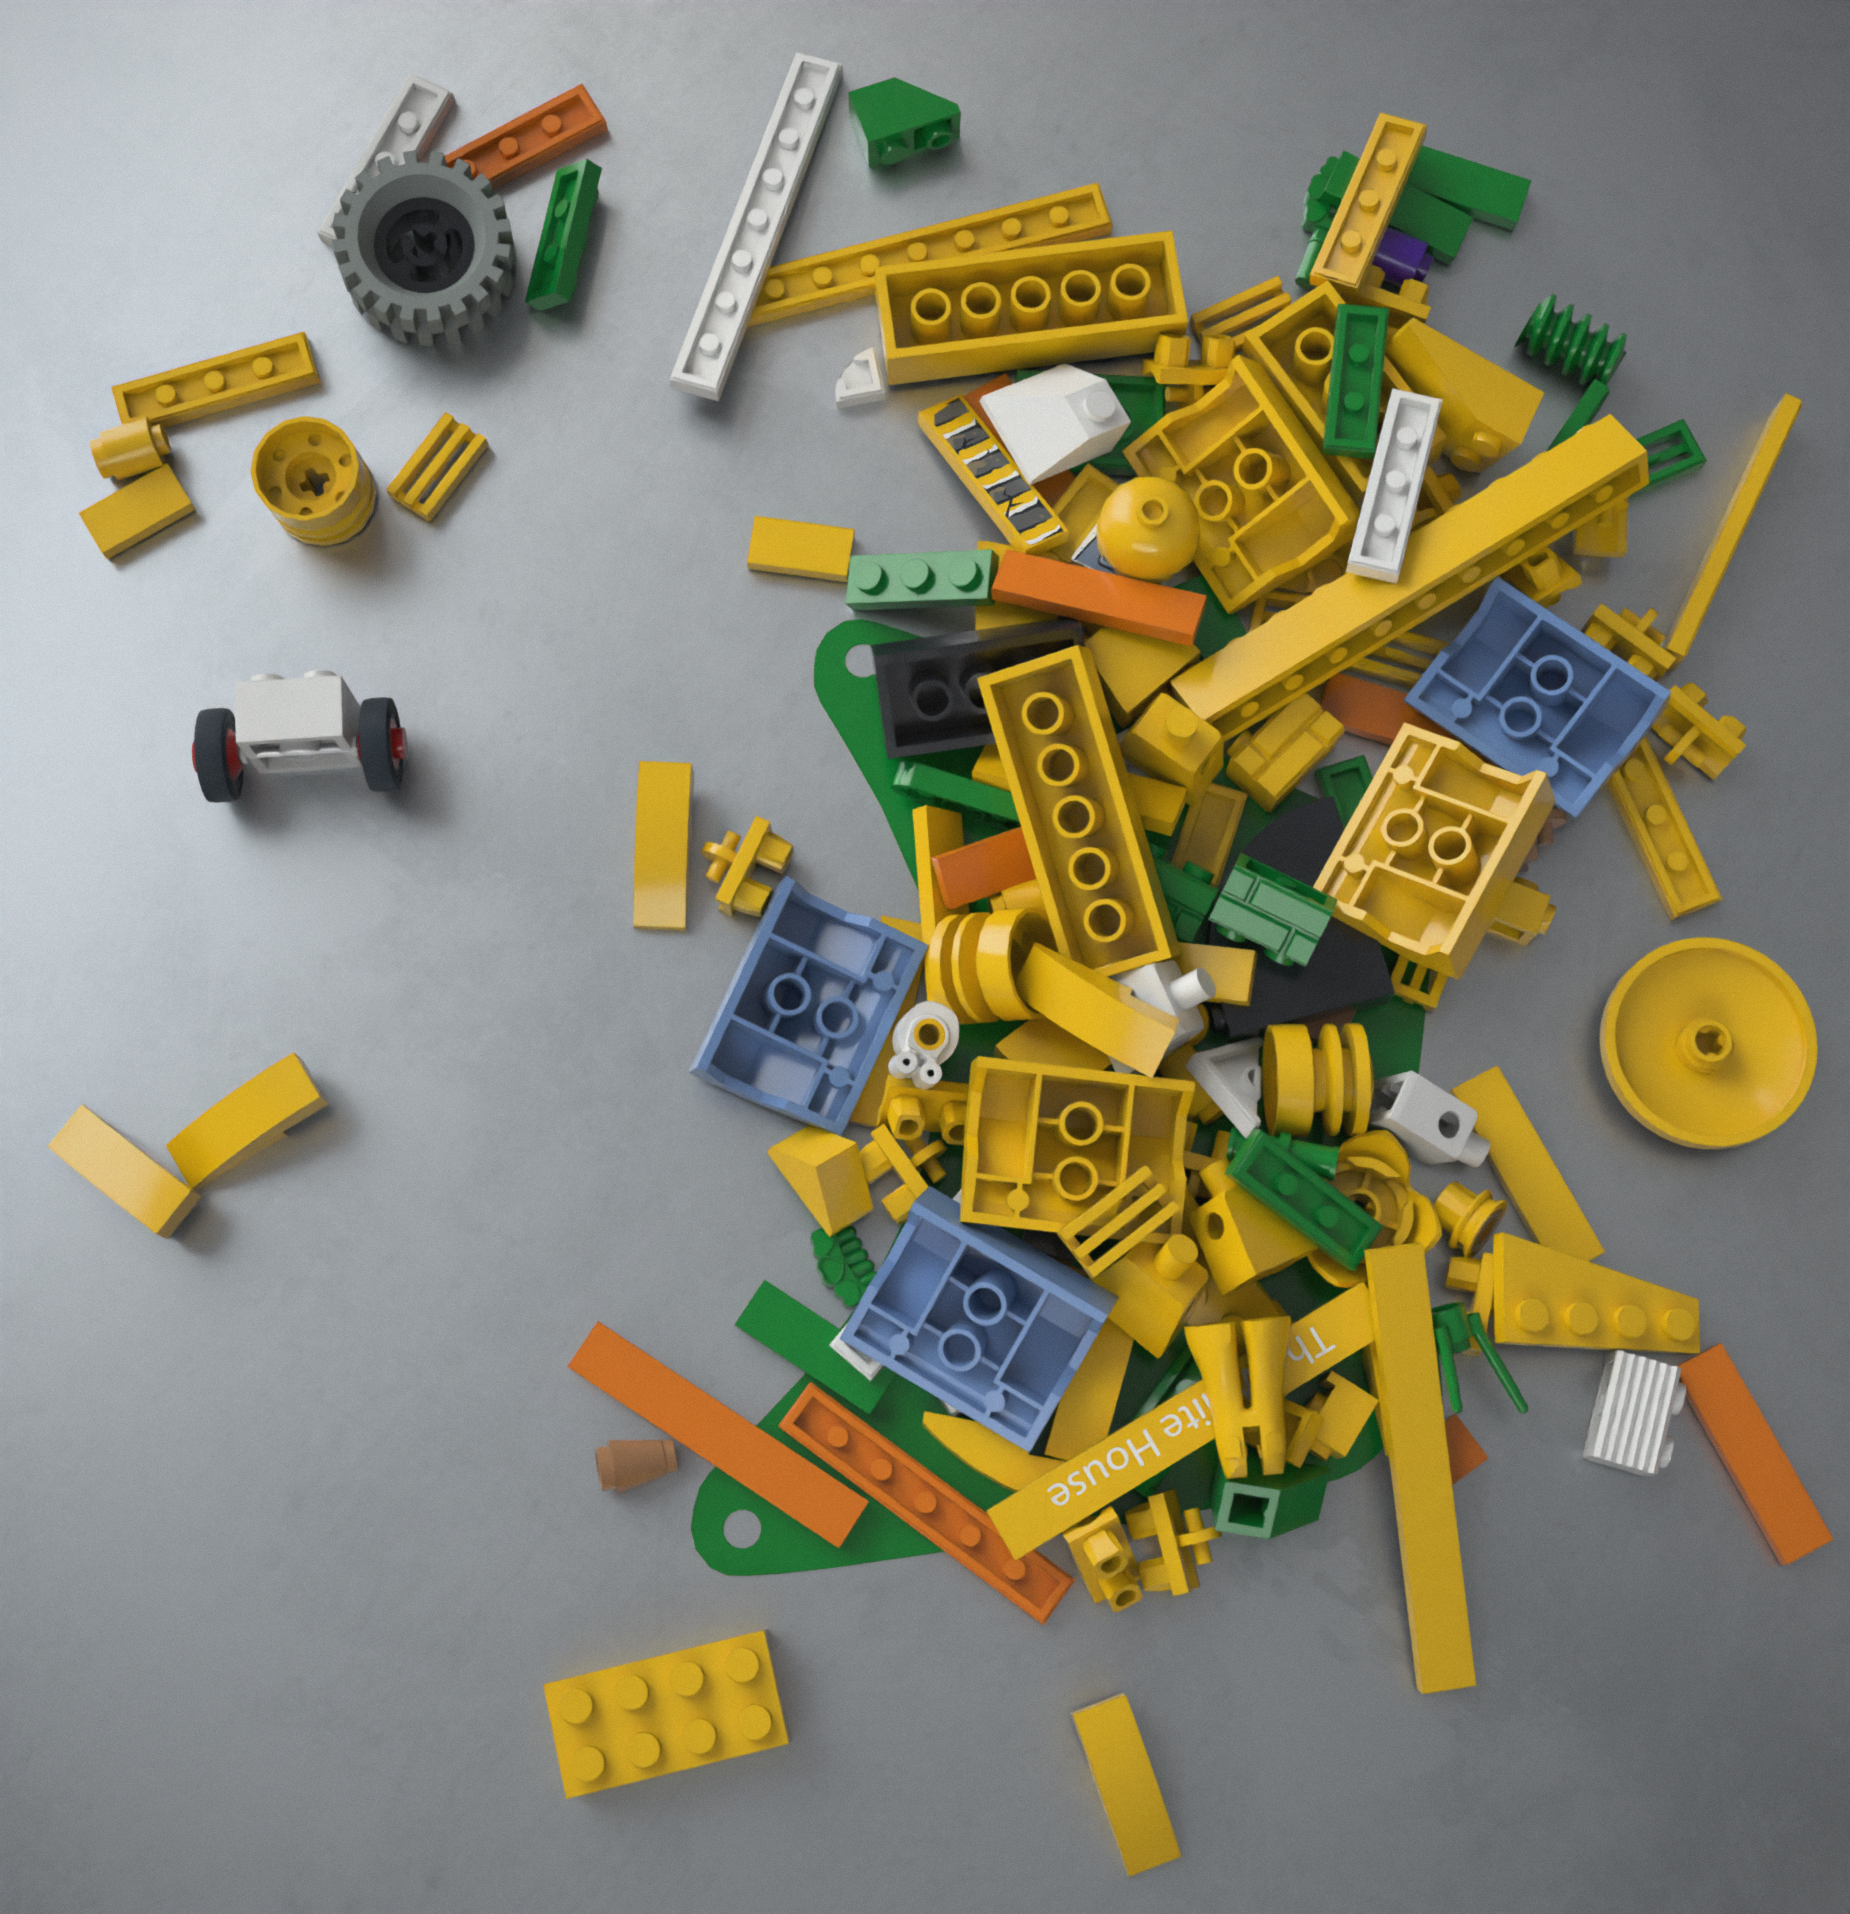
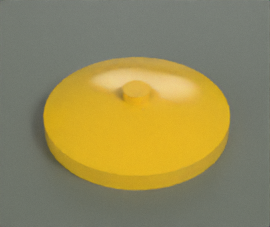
M1711 937L1688 938L1671 942L1648 953L1636 962L1615 985L1602 1015L1599 1036L1600 1053L1606 1077L1612 1090L1626 1110L1639 1123L1658 1136L1683 1146L1698 1149H1726L1745 1145L1763 1137L1778 1128L1797 1110L1804 1100L1815 1074L1818 1053L1817 1033L1810 1008L1798 986L1778 964L1751 947L1727 939Z

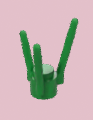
M1453 1302L1431 1308L1441 1395L1443 1396L1440 1356L1452 1411L1459 1414L1463 1410L1453 1354L1471 1348L1469 1338L1474 1336L1517 1410L1521 1414L1527 1413L1528 1405L1484 1331L1480 1313L1467 1314L1464 1302Z

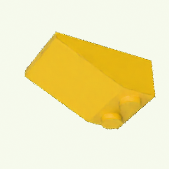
M1411 318L1386 341L1385 356L1413 393L1443 399L1437 424L1447 436L1442 453L1450 457L1451 462L1456 467L1480 474L1521 445L1545 392L1415 318Z

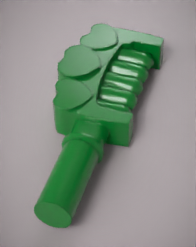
M1334 156L1329 157L1325 165L1321 166L1319 173L1313 176L1303 201L1305 209L1303 211L1302 228L1307 232H1312L1313 235L1308 240V247L1296 275L1295 283L1305 289H1311L1314 286L1310 284V273L1338 211V207L1320 199L1321 193L1338 159Z
M855 1222L831 1237L821 1227L812 1232L810 1243L814 1248L813 1256L818 1260L816 1271L821 1277L822 1284L826 1288L834 1289L835 1298L841 1300L843 1307L846 1309H852L859 1304L868 1285L877 1273V1271H873L874 1263L871 1260H867L869 1256L868 1251L861 1248L863 1245L862 1240L855 1237L857 1234L856 1229L853 1227Z

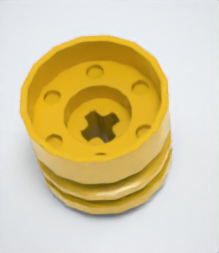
M301 416L282 421L265 433L255 448L250 469L254 490L289 535L305 544L329 546L345 542L363 529L374 511L377 492L372 472L341 428L322 418ZM323 484L325 493L316 496V487Z
M1038 908L997 910L993 914L980 912L948 915L938 923L931 938L928 957L929 979L935 1002L951 1009L957 1016L959 1025L997 1022L1000 1018L1003 1021L1046 1018V1016L1019 997L1015 983L1035 942L1059 953L1048 916Z
M1346 1023L1342 1028L1341 1037H1339L1337 1027L1334 1024H1324L1320 1031L1317 1048H1312L1308 1029L1304 1024L1268 1025L1265 1030L1262 1053L1263 1107L1268 1134L1280 1136L1282 1131L1292 1133V1137H1307L1311 1129L1314 1112H1319L1320 1121L1327 1136H1336L1340 1131L1341 1122L1349 1136L1365 1133L1373 1099L1374 1073L1364 1027L1360 1023Z

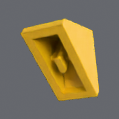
M808 1125L770 1147L767 1151V1154L829 1237L872 1211L873 1205L857 1142Z

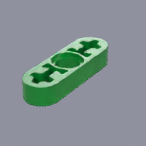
M901 761L899 763L891 788L900 796L928 806L959 812L962 814V817L1005 831L1021 827L1011 792L917 762Z

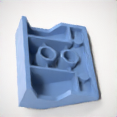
M1497 576L1490 585L1479 609L1455 641L1440 651L1406 696L1404 703L1501 769L1520 776L1535 770L1547 773L1556 800L1554 805L1576 820L1633 753L1665 711L1671 691Z
M788 876L784 877L775 887L689 1073L739 1097L813 1127L842 1136L929 945L872 917L850 913L810 894L796 880Z
M929 1186L913 1202L908 1213L907 1222L888 1257L868 1285L840 1340L1030 1453L1119 1297L999 1226L960 1222V1203Z

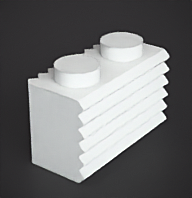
M1620 1350L1606 1354L1582 1459L1644 1477L1658 1475L1659 1467L1665 1469L1671 1460L1674 1448V1438L1667 1435L1671 1414L1678 1415L1680 1413L1686 1395V1385L1679 1382L1681 1368Z

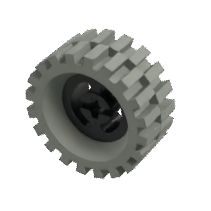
M417 150L403 152L405 164L394 167L390 156H387L377 161L380 174L372 178L366 169L355 177L359 193L356 195L346 189L340 198L344 215L338 213L334 215L332 226L337 239H332L333 249L347 292L350 293L353 304L362 315L367 312L372 326L380 332H383L387 325L390 326L393 337L396 340L407 343L410 332L417 333L421 346H434V334L445 333L448 344L461 341L458 329L467 325L474 335L485 328L482 314L487 312L495 319L502 310L500 294L509 297L513 287L511 271L516 272V257L505 204L499 193L493 196L491 182L482 173L473 179L470 164L457 158L453 168L447 167L444 153L430 151L429 163L419 162ZM411 230L413 231L416 246L425 252L420 257H418L414 242L405 235ZM403 236L401 246L404 258L400 262H393L391 259L394 247ZM459 245L462 247L461 258L456 267L449 273L451 269L449 250L452 246ZM434 250L439 265L449 273L441 278L438 263L428 255Z

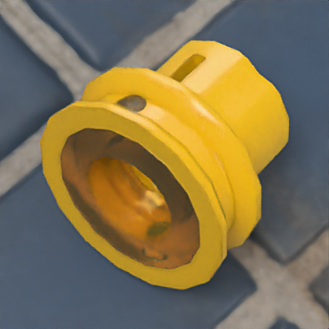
M1457 1181L1450 1183L1442 1191L1434 1204L1441 1223V1229L1451 1235L1448 1243L1451 1249L1461 1248L1466 1258L1474 1257L1485 1246L1499 1226L1507 1209V1201L1494 1200L1489 1189L1477 1195Z

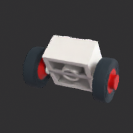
M326 670L306 672L303 678L283 679L282 676L276 674H258L252 676L251 681L235 682V716L227 708L201 710L196 719L194 742L192 744L193 767L197 772L203 795L208 802L214 803L231 802L239 799L243 785L244 764H250V761L260 774L363 767L369 789L375 792H385L400 789L403 778V759H407L408 756L406 730L400 726L398 711L393 699L387 697L369 698L363 700L360 707L343 677Z

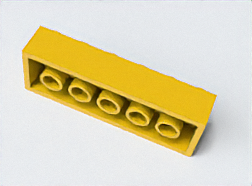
M1173 230L874 267L875 297L888 385L1155 352L1160 333L1186 335L1188 317Z
M1076 645L977 678L1059 954L1106 977L1180 955L1181 950L1090 648Z

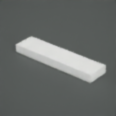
M412 73L408 74L317 233L321 241L333 246L332 239H337L332 226L335 213L344 215L340 198L346 189L356 195L359 193L355 177L364 169L374 178L380 174L377 165L378 160L390 156L393 166L405 164L403 156L405 151L417 150L419 162H421L455 102L452 91Z
M1392 388L1345 572L1397 584L1443 399Z

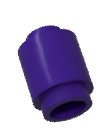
M1388 226L1371 265L1380 267L1385 272L1383 280L1402 287L1404 280L1409 279L1423 283L1434 256L1425 253L1429 245L1428 242Z

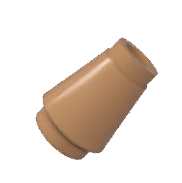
M672 1439L663 1441L607 1440L606 1446L595 1448V1460L601 1491L615 1489L616 1494L663 1477L667 1473L677 1472V1459Z

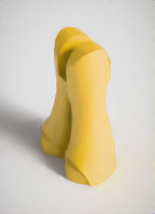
M1290 1316L1241 1320L1250 1381V1405L1247 1408L1243 1403L1235 1322L1184 1326L1189 1349L1200 1370L1208 1395L1218 1456L1226 1479L1247 1477L1246 1460L1248 1450L1244 1443V1433L1257 1432L1258 1444L1256 1448L1263 1476L1284 1474L1286 1433L1283 1387L1285 1362L1291 1335Z

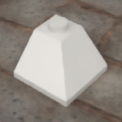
M1065 363L986 394L979 401L1029 485L1111 452L1131 423L1106 379Z

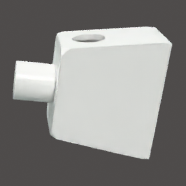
M1169 960L1108 976V978L1133 989L1131 996L1180 1019L1177 1030L1162 1060L1204 1029V1022L1196 1005L1214 997L1216 994L1214 982L1205 969L1199 967L1182 975L1178 964L1174 960ZM1109 1056L1115 1072L1143 1074Z
M1411 1070L1374 1080L1373 1099L1366 1132L1388 1130L1396 1137L1408 1156L1428 1165L1459 1160L1469 1167L1476 1169L1484 1161L1490 1148L1489 1140L1472 1132L1478 1118L1477 1111Z

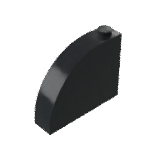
M1330 796L1313 801L1285 813L1259 832L1240 854L1243 853L1313 887L1344 832L1334 797ZM1240 854L1238 855V857L1236 858V860L1234 861V863H1233L1232 866L1230 867V869H1229V871H1228V873H1227V875H1226V877H1225V879H1224V881H1223V883H1222V885H1221V887H1220V890H1219V893H1218V895H1217L1215 904H1216V902H1217V900H1218V898H1219V896H1220V894H1221V892H1222V890H1223V888H1224V886H1225V884H1226V882H1227V880H1228V878H1229V876H1230V874H1231V872H1232V870H1233V868H1234V866H1235V864H1236V862H1237V860H1238ZM1331 916L1306 966L1294 962L1292 966L1277 963L1265 954L1264 950L1266 947L1247 938L1245 942L1230 940L1217 931V923L1209 920L1206 945L1255 950L1258 955L1250 1006L1224 1002L1206 1004L1211 1028L1214 1034L1222 1033L1225 1045L1256 1036L1264 1037L1268 1025L1306 1024L1355 1010L1360 1012L1387 1005L1395 994L1379 941Z

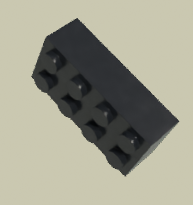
M1065 617L870 645L883 743L887 758L891 759L995 744V737L977 678L1076 645L1085 647L1082 625L1077 619Z

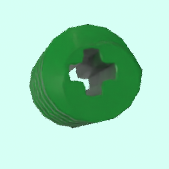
M1552 293L1538 304L1514 347H1517L1528 338L1530 339L1527 351L1529 356L1534 357L1543 348H1546L1545 365L1548 367L1552 366L1560 358H1564L1562 369L1564 376H1569L1580 367L1582 368L1580 385L1586 386L1598 377L1600 378L1599 381L1607 386L1627 353L1624 351L1627 335L1621 333L1611 342H1608L1609 325L1607 323H1603L1594 332H1590L1592 315L1586 313L1577 322H1572L1574 305L1569 303L1556 313L1554 309L1557 296Z

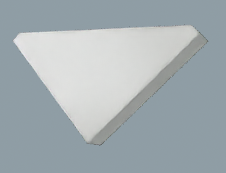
M1258 1036L1193 1054L1185 1066L1245 1139L1249 1137L1253 1129L1259 1128L1261 1122L1257 1116V1102L1261 1097L1262 1069L1261 1066H1258L1259 1048L1263 1044V1040Z

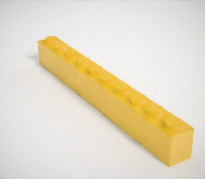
M1608 414L1594 424L1582 427L1574 436L1549 451L1538 454L1531 462L1510 475L1495 480L1488 488L1462 504L1452 506L1442 516L1421 529L1410 532L1397 584L1346 573L1332 583L1320 586L1309 597L1287 610L1274 614L1266 623L1243 637L1233 639L1220 651L1198 664L1187 667L1180 675L1170 680L1176 701L1191 709L1197 716L1219 730L1224 736V742L1647 486L1649 484L1647 450L1611 414Z

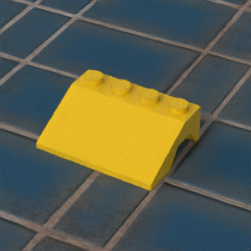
M1237 355L1232 359L1225 379L1196 403L1167 413L1122 451L1138 477L1157 476L1173 481L1190 495L1198 510L1200 538L1193 561L1228 614L1235 613L1329 557L1355 536L1361 511L1262 364L1243 356Z
M1404 722L1313 888L1338 899L1332 914L1333 917L1376 939L1382 945L1412 962L1460 981L1556 803L1548 775L1545 772L1535 770L1520 776L1484 763L1462 743Z
M978 1056L971 1062L965 1115L960 1222L1059 1233L1137 1170L1147 1165L1153 1172L1152 1176L1167 1190L1166 1194L1172 1201L1174 1200L1180 1207L1178 1212L1140 1241L1164 1245L1172 1235L1181 1234L1186 1189L1183 1153L1186 1121L1195 1092V1081L1161 1077L1151 1078L1144 1075ZM1142 1183L1139 1184L1076 1235L1091 1237L1148 1192V1190ZM1155 1200L1107 1239L1122 1240L1160 1210L1161 1207Z

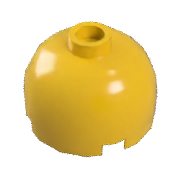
M1157 476L1136 477L1119 485L1104 502L1096 526L1097 548L1102 558L1104 555L1107 562L1114 567L1113 571L1116 574L1151 583H1163L1171 579L1173 574L1181 571L1184 566L1186 568L1193 560L1200 538L1198 510L1190 495L1175 482Z

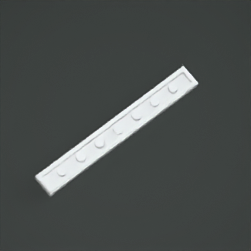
M796 52L669 379L671 389L719 401L843 75L841 63Z

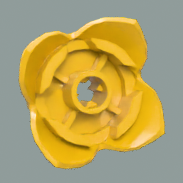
M1374 1130L1357 1134L1345 1141L1340 1146L1334 1181L1325 1180L1351 1201L1358 1200L1363 1203V1210L1384 1226L1369 1249L1421 1243L1424 1246V1254H1426L1442 1237L1441 1223L1436 1208L1430 1200L1411 1187L1409 1182L1411 1164L1407 1152L1388 1130ZM1319 1248L1307 1255L1312 1267L1328 1283L1335 1287L1351 1288L1360 1282H1364L1365 1285L1368 1283L1365 1256L1355 1271L1346 1270Z

